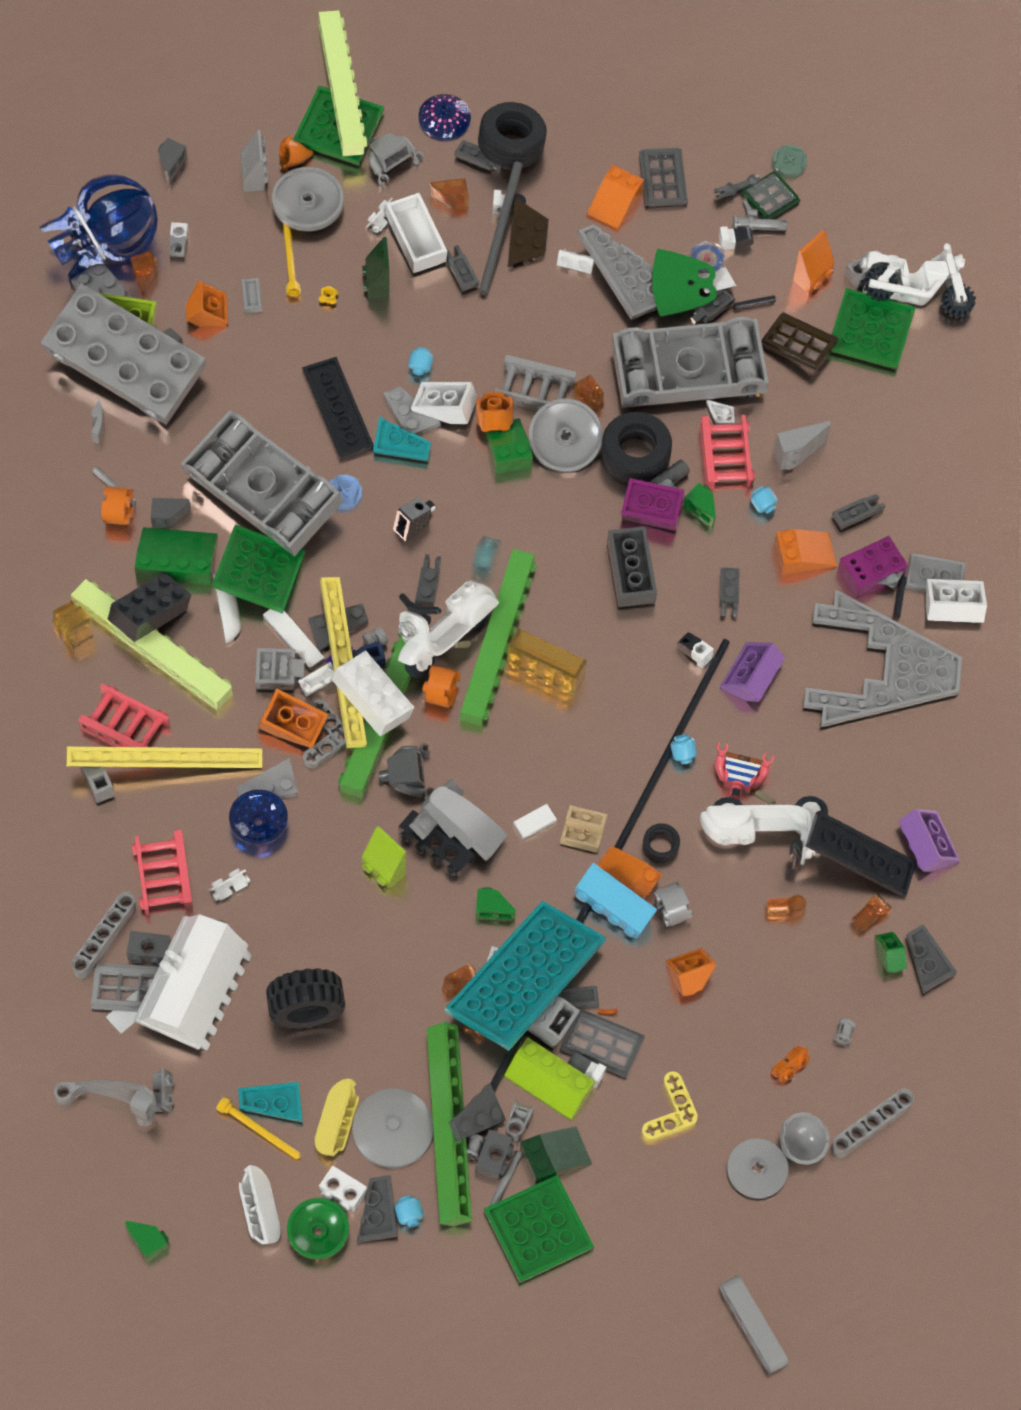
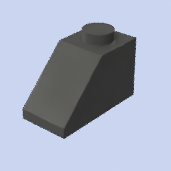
M167 138L164 143L160 144L158 153L167 182H170L186 159L187 150L185 145Z
M152 498V526L157 528L173 526L191 511L190 499Z

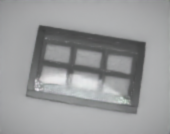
M661 148L639 151L642 179H644L645 206L688 204L682 149Z
M578 1008L580 1012L570 1025L560 1051L569 1055L578 1053L596 1064L600 1063L606 1066L607 1071L627 1078L645 1035Z

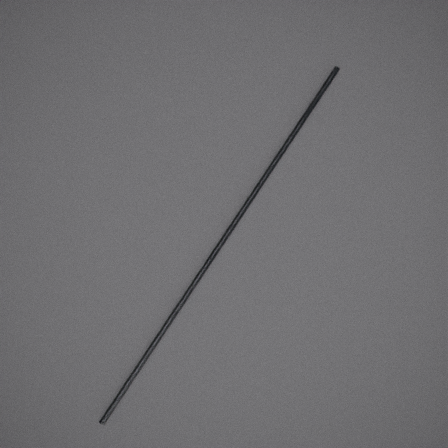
M722 640L614 847L622 850L672 754L671 742L674 740V737L682 735L730 643L729 640ZM585 902L576 920L583 923L592 906ZM525 1033L509 1051L507 1050L490 1082L494 1092Z

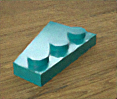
M379 416L373 453L428 462L431 442Z
M299 1082L238 1088L240 1110L303 1123Z

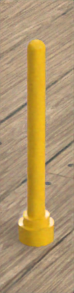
M283 223L289 282L286 285V293L288 296H298L301 293L300 284L296 281L291 227Z
M224 1096L220 1100L216 1110L222 1114H231L294 1159L301 1157L299 1151L235 1108L231 1099Z

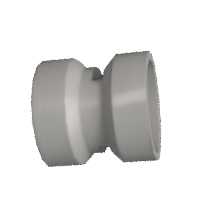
M380 626L375 628L373 632H367L362 635L365 645L379 641L382 646L388 643L386 634Z

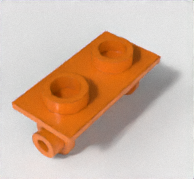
M795 1046L785 1055L788 1062L781 1059L772 1067L771 1074L774 1077L779 1076L781 1085L791 1080L799 1069L806 1066L810 1060L807 1047Z

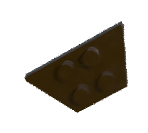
M516 198L513 207L507 264L509 267L516 263L545 255L549 222L548 218Z

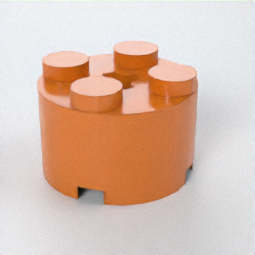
M488 392L483 394L481 399L477 398L476 421L481 430L489 432L491 430L508 431L513 423V399L510 396L507 398L502 392Z
M106 486L103 495H107V497H105V500H102L101 511L103 523L129 525L130 518H133L134 507H131V501L134 499V490Z
M431 665L429 680L425 681L423 685V692L426 693L424 701L450 708L457 697L459 688H456V681L460 682V672Z

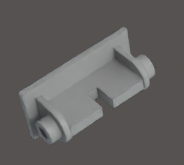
M162 1068V1071H155V1075H153V1090H159V1093H154L157 1105L155 1112H161L163 1108L171 1113L174 1102L172 1096L174 1077L171 1072Z

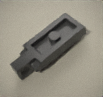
M462 140L455 151V157L484 169H492L499 173L503 169V167L489 161L482 154L479 146Z
M725 289L718 290L715 300L697 307V310L694 311L695 315L691 317L690 324L698 325L702 324V322L705 324L710 322L735 302V298Z

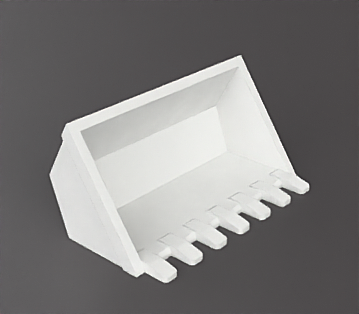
M200 914L190 917L184 916L168 950L165 952L163 960L159 964L160 966L133 1021L199 1050L201 1047L204 1050H208L210 1043L205 1039L208 1032L211 1035H215L217 1032V1028L212 1024L214 1017L220 1021L223 1019L224 1013L219 1007L221 1003L228 1006L231 1002V998L226 992L228 988L236 991L238 987L233 977L235 973L243 976L245 972L240 962L242 958L245 961H250L252 957L251 953L247 950L248 944L226 923Z

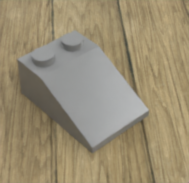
M830 421L777 433L773 452L779 469L790 470L795 468L827 442L831 426Z

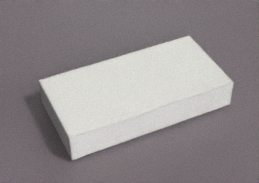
M545 804L514 821L513 825L524 840L557 822V819L549 806Z

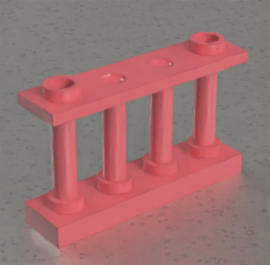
M742 415L740 424L713 425V423L709 422V416H702L700 430L706 486L710 490H714L715 483L720 480L746 479L747 488H751L752 481H755V471L751 470L748 443L750 423L746 422V415ZM741 431L742 440L715 441L711 439V434L713 432ZM743 447V456L716 457L712 452L715 448ZM744 463L745 472L718 473L714 471L716 464Z
M104 684L100 686L103 698L92 715L87 717L82 714L78 720L80 729L116 747H148L149 742L160 725L167 728L170 726L169 717L165 712L161 710L156 711L118 692L115 687ZM110 700L119 703L120 706L108 724L103 725L98 722V718ZM127 708L137 712L124 733L115 731V726ZM145 716L153 720V723L143 739L137 742L131 736Z
M175 830V838H171L169 841L140 845L139 836H135V844H132L133 856L137 855L143 894V898H139L140 908L141 910L145 909L146 916H150L149 907L180 902V904H184L185 910L193 909L182 830ZM169 848L177 850V856H174V858L142 862V852ZM171 866L179 867L180 874H176L174 877L145 881L144 870ZM174 884L182 885V892H179L178 895L147 898V888Z

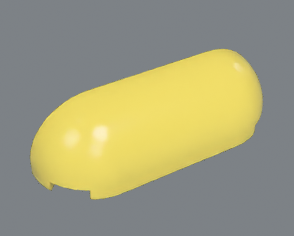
M343 1079L337 1082L328 1093L315 1135V1147L324 1155L335 1156V1154L343 1151L359 1101V1096L355 1094L354 1086L356 1083L352 1079Z

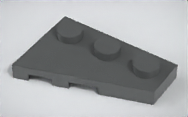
M363 603L345 608L350 635L366 625L368 617ZM325 613L308 618L317 649L320 653L330 646Z
M924 924L907 933L906 938L923 994L956 975L957 971Z
M491 1083L485 1085L482 1091L474 1096L471 1102L462 1108L449 1122L456 1141L506 1121Z
M390 1175L369 1179L357 1243L398 1237Z

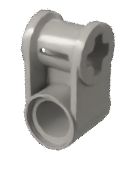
M516 1100L511 1109L505 1135L512 1137V1142H518L522 1139L535 1108L521 1105ZM515 1127L518 1128L520 1132L513 1133L510 1131V1129Z

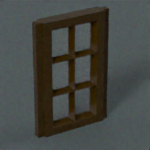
M782 312L762 338L761 343L762 347L816 372L837 344L838 338Z

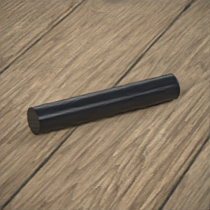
M775 295L736 302L733 303L734 310L774 303L776 298Z
M901 576L898 582L893 617L895 618L901 617L907 579L905 576Z

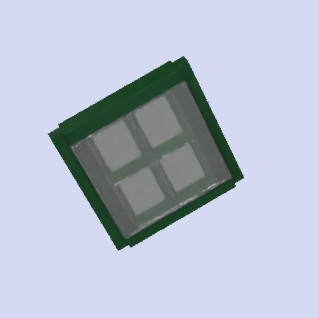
M775 171L761 178L760 182L756 185H750L741 191L743 197L747 199L754 209H757V213L762 219H773L801 201L793 189Z

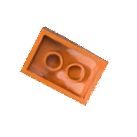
M612 165L605 175L586 216L618 230L642 193L644 179Z
M824 230L816 235L798 253L793 281L807 293H810L813 289L817 290L822 281L829 279L834 273L835 262Z
M800 529L776 531L774 544L782 575L837 567L828 532Z
M276 689L257 728L276 737L313 748L328 714Z
M614 846L608 849L597 864V866L644 900L662 877V874L649 864Z

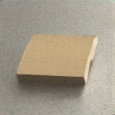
M570 805L560 844L598 853L608 814Z

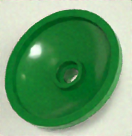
M312 1198L300 1203L292 1211L287 1222V1235L290 1244L299 1254L310 1259H325L335 1255L345 1245L349 1234V1222L345 1212L338 1204L325 1198ZM316 1230H321L322 1234L315 1235L314 1232Z

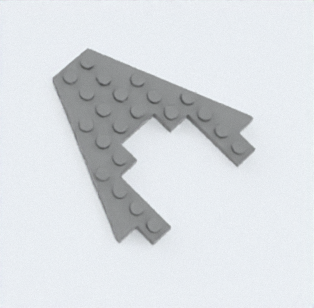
M835 590L833 605L815 603L813 623L869 631L867 648L886 650L883 681L865 678L862 695L806 688L803 708L822 710L821 727L958 695L962 666L961 656L838 590Z

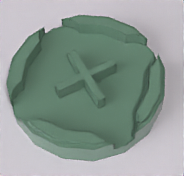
M783 145L775 150L772 157V165L774 170L782 176H799L807 166V155L798 146Z

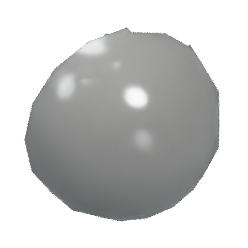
M800 1112L791 1115L782 1124L780 1143L783 1153L788 1159L794 1163L810 1165L818 1162L825 1156L829 1148L830 1135L827 1126L819 1118L811 1113Z

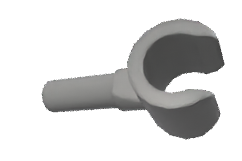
M744 199L743 203L746 207L747 217L752 216L757 219V209H751L747 199Z

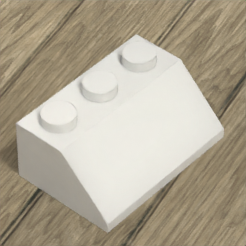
M927 579V620L984 623L987 602L983 581Z

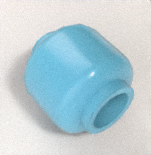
M417 347L416 350L411 351L408 367L413 370V374L423 376V373L430 372L434 357L429 349Z
M763 485L751 493L750 501L758 513L766 512V514H769L776 509L774 505L777 504L778 498L770 487H764Z
M688 734L674 737L670 744L673 759L681 761V764L691 763L692 759L697 756L694 738L689 737Z
M412 1195L404 1196L397 1200L394 1210L398 1222L401 1225H407L408 1228L419 1225V1221L424 1216L420 1200L413 1198Z

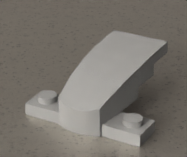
M450 778L442 787L436 788L425 799L420 810L421 812L409 826L423 840L438 824L449 838L456 836L467 850L473 847L486 861L498 849L508 834L483 811L462 797L463 789Z

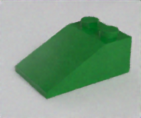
M520 418L513 419V423L508 431L491 430L485 432L496 474L532 467L533 456Z

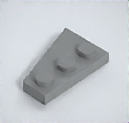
M399 386L383 393L384 399L402 429L420 435L441 426L439 420L412 411L411 407L414 398L402 387Z
M290 758L237 787L241 808L245 807V805L251 806L252 802L256 805L260 801L265 803L270 802L269 799L274 801L298 795Z

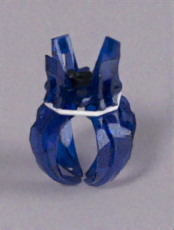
M109 174L91 179L81 188L77 197V205L73 207V210L69 206L63 215L49 220L39 226L42 232L66 230L48 240V243L62 266L80 255L68 273V277L72 279L92 265L103 264L102 259L105 260L106 257L123 262L138 257L153 241L157 230L158 217L153 199L141 184L123 175ZM118 184L130 185L140 189H121L110 192L94 201L88 210L87 203L89 199L99 189ZM151 217L147 230L132 246L125 249H112L108 246L130 240L144 228ZM70 236L72 239L65 244L63 238ZM76 245L78 249L71 253L69 248Z

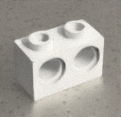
M332 1166L320 1183L319 1192H321V1196L325 1199L336 1201L344 1211L348 1212L350 1210L354 1213L367 1194V1186ZM336 1182L339 1184V1186L336 1189H331L328 1187L329 1183ZM347 1193H354L356 1197L353 1200H348L345 1195Z

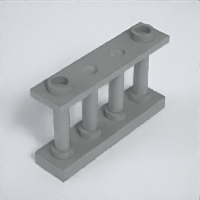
M506 355L504 370L508 372L502 390L496 388L495 392H502L507 398L510 396L515 406L538 411L542 406L550 402L545 400L550 382L561 384L557 399H564L567 387L575 386L577 372ZM515 373L525 375L520 394L509 392ZM532 378L543 380L538 398L527 396Z

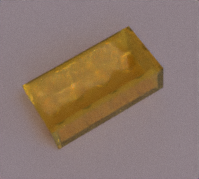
M518 628L508 646L507 663L512 668L521 669L529 676L543 680L547 685H554L560 688L564 693L575 695L585 678L587 660Z

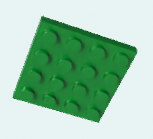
M319 85L293 140L300 142L306 148L359 165L364 154L342 156L331 91L329 88ZM359 99L358 109H361L362 112L360 123H364L363 136H366L368 147L384 113V106Z
M846 288L832 335L837 337L838 341L831 352L897 370L915 307L889 299L876 301L877 298L872 300L871 295L867 296L863 292Z
M234 525L211 587L283 614L305 550L301 549L293 556L270 537Z
M558 1174L484 1208V1213L519 1283L594 1249V1245Z

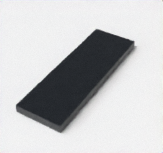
M337 357L302 367L303 374L339 460L373 450L374 444Z
M820 810L816 812L805 847L902 897L907 896L917 861Z

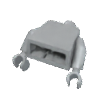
M387 133L380 138L373 137L370 141L369 163L375 175H378L380 187H383L381 180H386L387 184H389V177L383 174V171L386 173L412 155V162L415 165L419 164L417 158L423 161L424 154L420 151H415L416 148L405 136H395Z

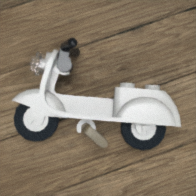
M465 582L445 601L447 606L446 615L430 629L428 625L431 623V617L427 614H440L441 608L421 606L411 602L406 594H400L399 599L408 608V611L401 612L399 617V633L405 645L399 653L398 661L404 663L405 670L409 675L415 678H424L429 674L431 665H434L435 656L443 654L451 647H470V641L459 640L471 629L481 627L488 613L499 604L493 591L478 582Z
M757 790L755 796L769 805H743L735 798L725 797L720 798L713 806H709L706 811L701 812L700 822L705 833L716 843L722 845H747L755 841V831H796L801 834L800 840L794 839L791 842L789 856L793 859V862L785 874L787 879H791L800 868V864L804 865L805 859H811V857L817 859L821 855L805 847L816 812L820 810L828 815L826 803L818 797H802L795 805H775L776 801L774 798Z

